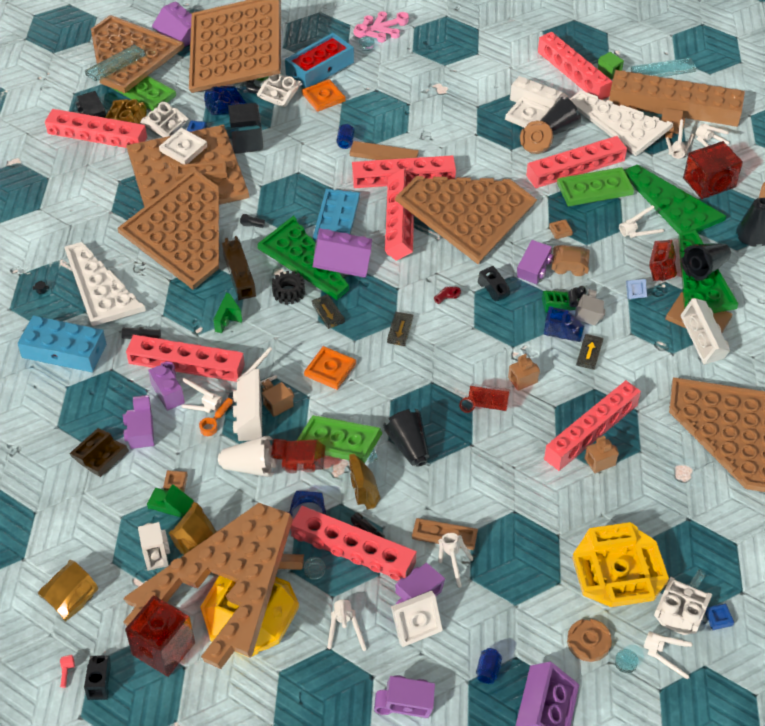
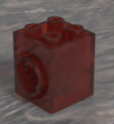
M724 141L689 152L683 179L701 199H705L736 188L743 161Z
M154 595L125 628L132 655L169 677L195 644L190 616Z

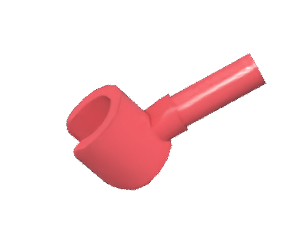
M66 655L60 659L62 668L61 688H66L68 669L75 667L72 655Z

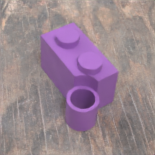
M531 240L517 267V277L538 284L540 278L543 279L546 274L547 264L550 265L554 255L551 254L552 247Z
M166 361L160 366L148 370L151 385L167 411L185 403L183 391L176 380L175 366L172 362Z
M149 395L133 397L134 410H127L126 414H123L124 426H127V429L124 430L125 442L129 441L130 449L154 446Z
M427 562L420 568L416 567L409 576L401 578L396 583L395 593L401 597L396 604L432 591L436 597L442 592L445 578Z
M401 675L390 676L387 681V690L376 692L374 711L380 715L398 713L429 718L434 705L435 683H430L424 679H406V677Z

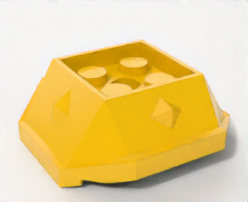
M631 522L589 528L572 556L583 596L609 607L654 601L669 580L657 542L644 532L638 530V527Z
M222 576L217 578L200 606L211 642L239 607V605L229 602L226 598V595L236 582ZM278 577L275 578L252 656L279 644L299 609V602L288 581Z

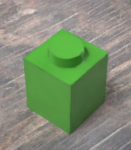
M608 52L599 58L598 70L612 80L615 70L622 71L624 60L612 52Z

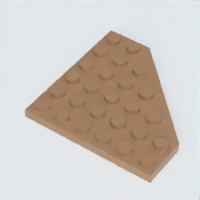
M112 15L91 28L99 81L101 84L123 93L128 92L184 49V43Z
M193 169L119 226L118 233L194 290L219 269V187Z
M416 176L396 196L395 201L471 260L479 264L530 210L537 199L511 179H503L502 181H494V178L471 180V178L457 177L456 179L433 177V179H427L424 176Z
M673 377L669 413L745 489L765 492V391Z

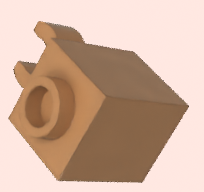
M663 108L661 121L673 123V127L665 134L666 138H672L673 133L679 134L681 119H683L684 127L685 118H682L683 111Z
M526 354L519 356L517 363L509 365L508 378L518 391L538 383L540 369L536 363H533L530 357L527 358Z
M269 379L262 382V385L265 387L262 389L263 405L273 417L293 407L294 394L289 387L287 388L282 382L273 386Z
M605 436L596 439L595 444L587 446L585 460L592 471L597 473L616 466L619 454L616 446L612 445Z

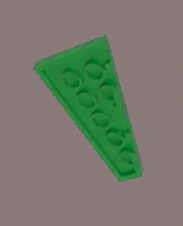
M634 165L624 169L631 185L651 206H654V209L678 234L693 230L700 232L726 220V215L643 167Z
M294 215L257 244L260 251L291 271H295L296 274L299 273L306 281L334 299L338 300L349 291V284L339 272L312 267L316 243L311 236L306 234L304 227L299 225Z
M696 230L679 233L678 244L684 309L691 299L694 298L706 301L713 313L737 309L738 302L719 269L707 279L696 281L692 276L686 275L681 263V258L684 257L685 253L683 252L684 249L690 245L703 244Z

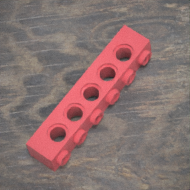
M553 32L539 37L538 53L582 90L598 96V99L601 100L610 96L612 80Z
M52 109L45 120L47 133L51 135L127 148L126 145L144 142L147 139L145 125L57 109Z
M618 136L607 138L527 163L526 176L536 189L555 183L558 178L584 174L625 161L627 147Z
M453 155L352 162L354 188L388 186V177L403 168L413 177L424 176L427 179L447 177V179H455L456 176Z
M405 168L389 176L387 186L385 252L396 261L413 252L414 215L395 201L396 196L415 178Z
M133 335L126 350L129 364L154 368L168 361L174 364L175 372L237 382L245 366L242 352L147 336Z
M625 380L548 443L544 460L560 471L582 453L587 446L594 443L597 438L601 437L637 407L641 391Z
M301 506L292 521L291 536L296 540L310 543L317 549L327 550L337 557L349 559L354 564L366 566L376 573L386 574L393 580L399 581L401 578L409 576L416 564L415 550L305 506Z

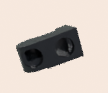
M494 266L479 272L478 284L486 288L494 301L501 300L510 295L509 286Z
M109 655L90 656L84 683L87 700H108V682L111 669Z

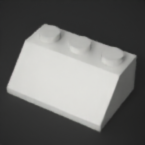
M518 76L511 85L510 100L518 102L521 97L551 108L559 98H568V95L554 88Z
M696 298L691 299L680 316L703 364L724 359L730 352L729 344L724 340L721 328L713 317L712 309L708 307L706 301Z
M254 369L237 382V390H233L234 402H237V406H233L234 418L237 417V421H233V431L237 433L238 441H250L262 437L259 369Z

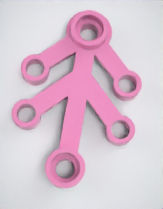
M381 11L378 13L374 24L373 17L367 15L364 17L362 24L355 26L353 33L359 38H364L365 36L377 38V41L381 43L386 41L385 33L391 34L392 38H399L400 30L388 27L396 24L405 26L409 21V15L406 12H399L396 19L386 21L387 13Z

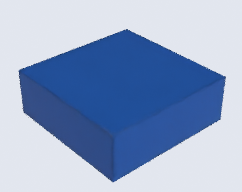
M190 121L187 131L206 129L207 123Z
M726 603L707 607L705 615L712 631L734 625V620Z

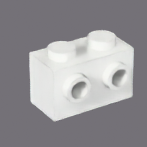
M159 522L139 526L138 531L147 571L169 566L166 554H170L166 530H161Z

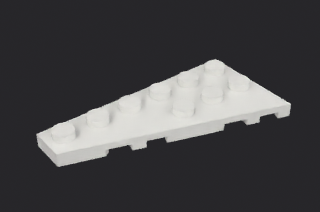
M581 90L570 98L577 107V111L609 136H618L627 147V150L635 156L639 155L673 127L672 122L660 121L658 117L646 116L644 112L624 105H615L612 101L598 99V96Z
M82 242L64 247L91 326L146 311L145 306L136 300V297L125 288V285L110 270H107L104 264L98 261Z

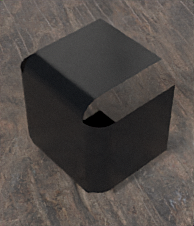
M258 104L228 105L231 128L254 125L260 127L258 129L232 131L234 154L262 150L263 136Z

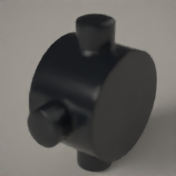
M38 281L33 286V290H36L38 294H44L49 289V286H46L43 281Z

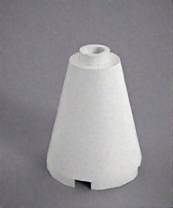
M263 436L222 449L218 455V463L226 470L271 477L274 475V473H271L272 468H276L275 445H271L269 441L273 439L270 436Z

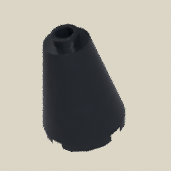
M561 97L540 121L549 125L553 135L578 126L581 123V115H577L576 110L578 109L569 98Z
M765 198L755 199L737 226L736 234L739 236L738 239L745 245L756 247L759 244L765 245Z
M724 243L690 245L684 249L683 252L685 253L684 257L681 258V263L686 275L692 276L696 281L707 279L730 259L731 250Z
M407 409L388 418L390 422L387 425L386 423L383 424L384 431L411 465H416V467L425 465L429 459V452L420 411L415 409V412H411L410 409Z

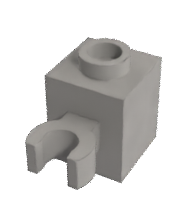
M589 289L588 295H582L575 310L576 320L596 326L598 321L604 318V301L596 298V291Z

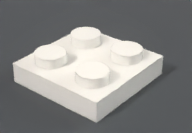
M521 97L506 114L505 120L525 128L532 121H540L550 108Z
M180 128L159 146V150L181 164H188L208 146L207 141Z
M432 591L391 606L399 643L402 647L443 631L436 597Z

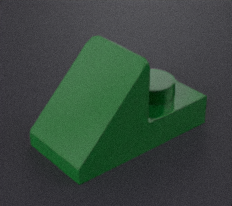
M226 293L213 319L215 332L218 333L223 332L225 326L229 325L230 320L242 323L241 310L230 293Z
M172 484L169 491L155 487L147 502L148 509L183 518L192 507L194 500Z

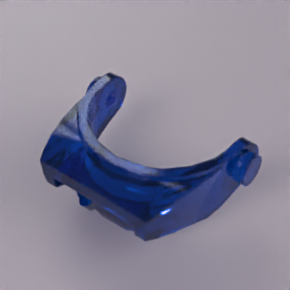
M295 492L290 511L288 512L291 516H293V511L297 506L307 502L317 504L322 509V514L327 515L322 492Z

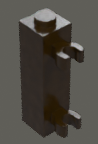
M237 236L232 241L225 238V242L222 243L223 255L238 301L256 297L255 283L240 240Z

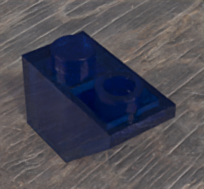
M549 306L545 320L544 335L581 342L584 325L568 310Z

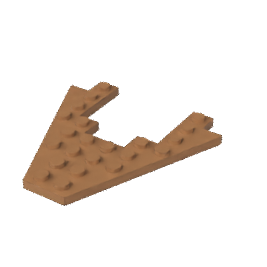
M257 503L188 553L173 560L171 565L123 598L125 602L135 608L123 621L124 624L130 629L143 633L182 583L198 589L212 572L236 582L226 595V598L229 602L239 605V607L202 654L201 658L204 662L219 669H222L234 651L251 658L293 521L291 514Z

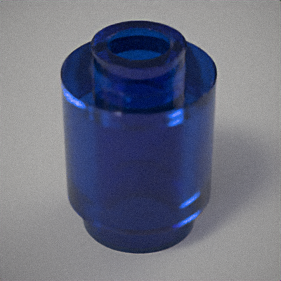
M342 124L338 128L336 142L342 149H348L353 143L355 130L351 125Z
M487 648L480 653L476 674L477 680L482 683L493 684L498 678L502 656L496 649Z

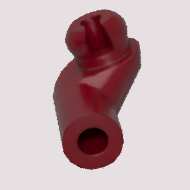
M445 287L434 297V301L440 304L445 299H456L460 296L461 289L459 287Z

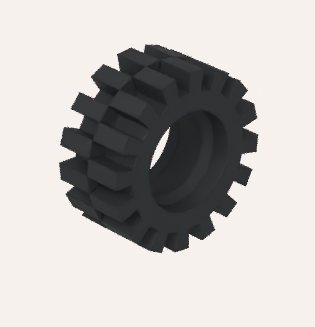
M286 271V274L280 272V276L278 274L275 275V278L272 279V293L275 300H279L281 304L284 301L285 305H288V302H291V304H294V301L300 302V299H303L305 295L303 276L299 273L295 274V271H292V273ZM285 286H293V287H294V288H292V289H283V287H285Z

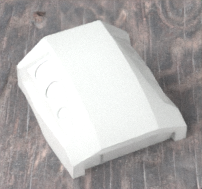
M281 74L272 75L264 81L257 96L278 106L286 107L298 88L302 86V83L299 80L297 81L292 77H285Z
M161 102L156 109L149 112L148 116L141 120L140 124L145 125L162 137L172 136L183 127L188 118L168 103Z
M670 577L654 616L663 627L682 635L696 634L712 594L702 592Z

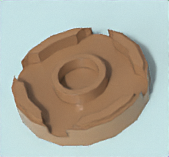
M537 120L528 123L520 134L521 145L531 154H540L548 150L554 138L553 131L549 125Z
M595 619L578 620L572 624L568 631L567 644L569 650L575 657L583 661H599L607 656L611 649L612 639L609 629Z

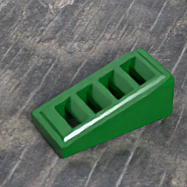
M543 291L542 302L545 313L576 310V307L569 306L568 292Z

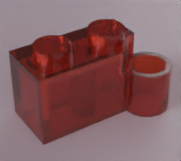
M673 240L654 241L649 262L653 281H665L677 275L675 265L676 253Z
M472 383L469 389V396L463 397L460 401V409L465 413L472 412L475 406L507 411L510 389ZM463 400H471L473 407L466 409L463 406Z
M274 439L272 441L270 457L282 460V468L287 473H297V471L301 470L312 473L315 470L323 469L326 446L318 440L286 441Z

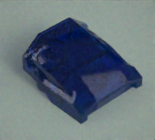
M213 86L211 90H206L204 94L205 106L211 115L229 113L228 105L247 104L237 91L236 86Z

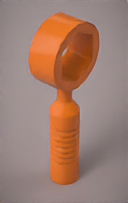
M227 398L215 412L214 418L208 417L200 421L199 428L201 434L212 436L217 432L216 420L221 418L233 404L232 399ZM206 424H213L212 429H204L203 427Z

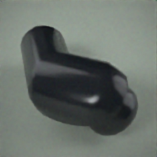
M255 79L246 81L245 87L247 91L257 94L261 87L255 86Z
M243 214L240 218V223L243 226L263 228L265 220Z
M584 286L575 287L568 292L570 307H577L578 299L587 293Z

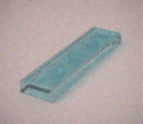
M132 45L86 69L85 75L94 81H98L145 56V51L136 45Z
M691 58L631 66V73L658 77L696 72V66Z

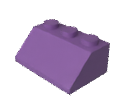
M172 2L161 9L152 28L162 35L183 42L184 47L191 43L192 14L178 2Z
M319 228L312 267L366 278L372 239Z
M551 661L530 665L516 726H571L580 684Z

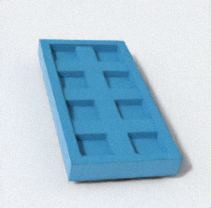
M334 189L325 190L313 234L315 243L319 228L351 235L360 192Z

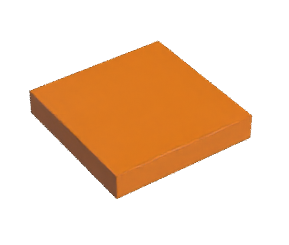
M330 79L302 89V95L317 112L346 101L345 96Z
M323 346L305 369L304 376L338 390L356 365V359Z

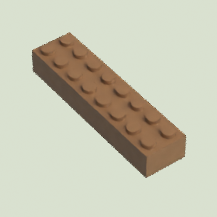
M615 70L609 101H612L615 105L625 104L626 107L632 105L637 110L662 114L663 108L683 111L682 118L738 127L745 91Z

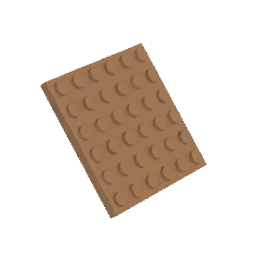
M245 0L192 13L189 91L191 93L281 74V0Z
M220 125L191 131L190 133L207 141L208 147L188 164L226 161L227 178L209 179L219 187V205L249 198V192L225 126ZM171 136L126 145L144 207L178 182L175 180V165L181 163L159 150V146Z

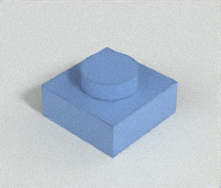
M646 279L626 280L627 299L647 297Z

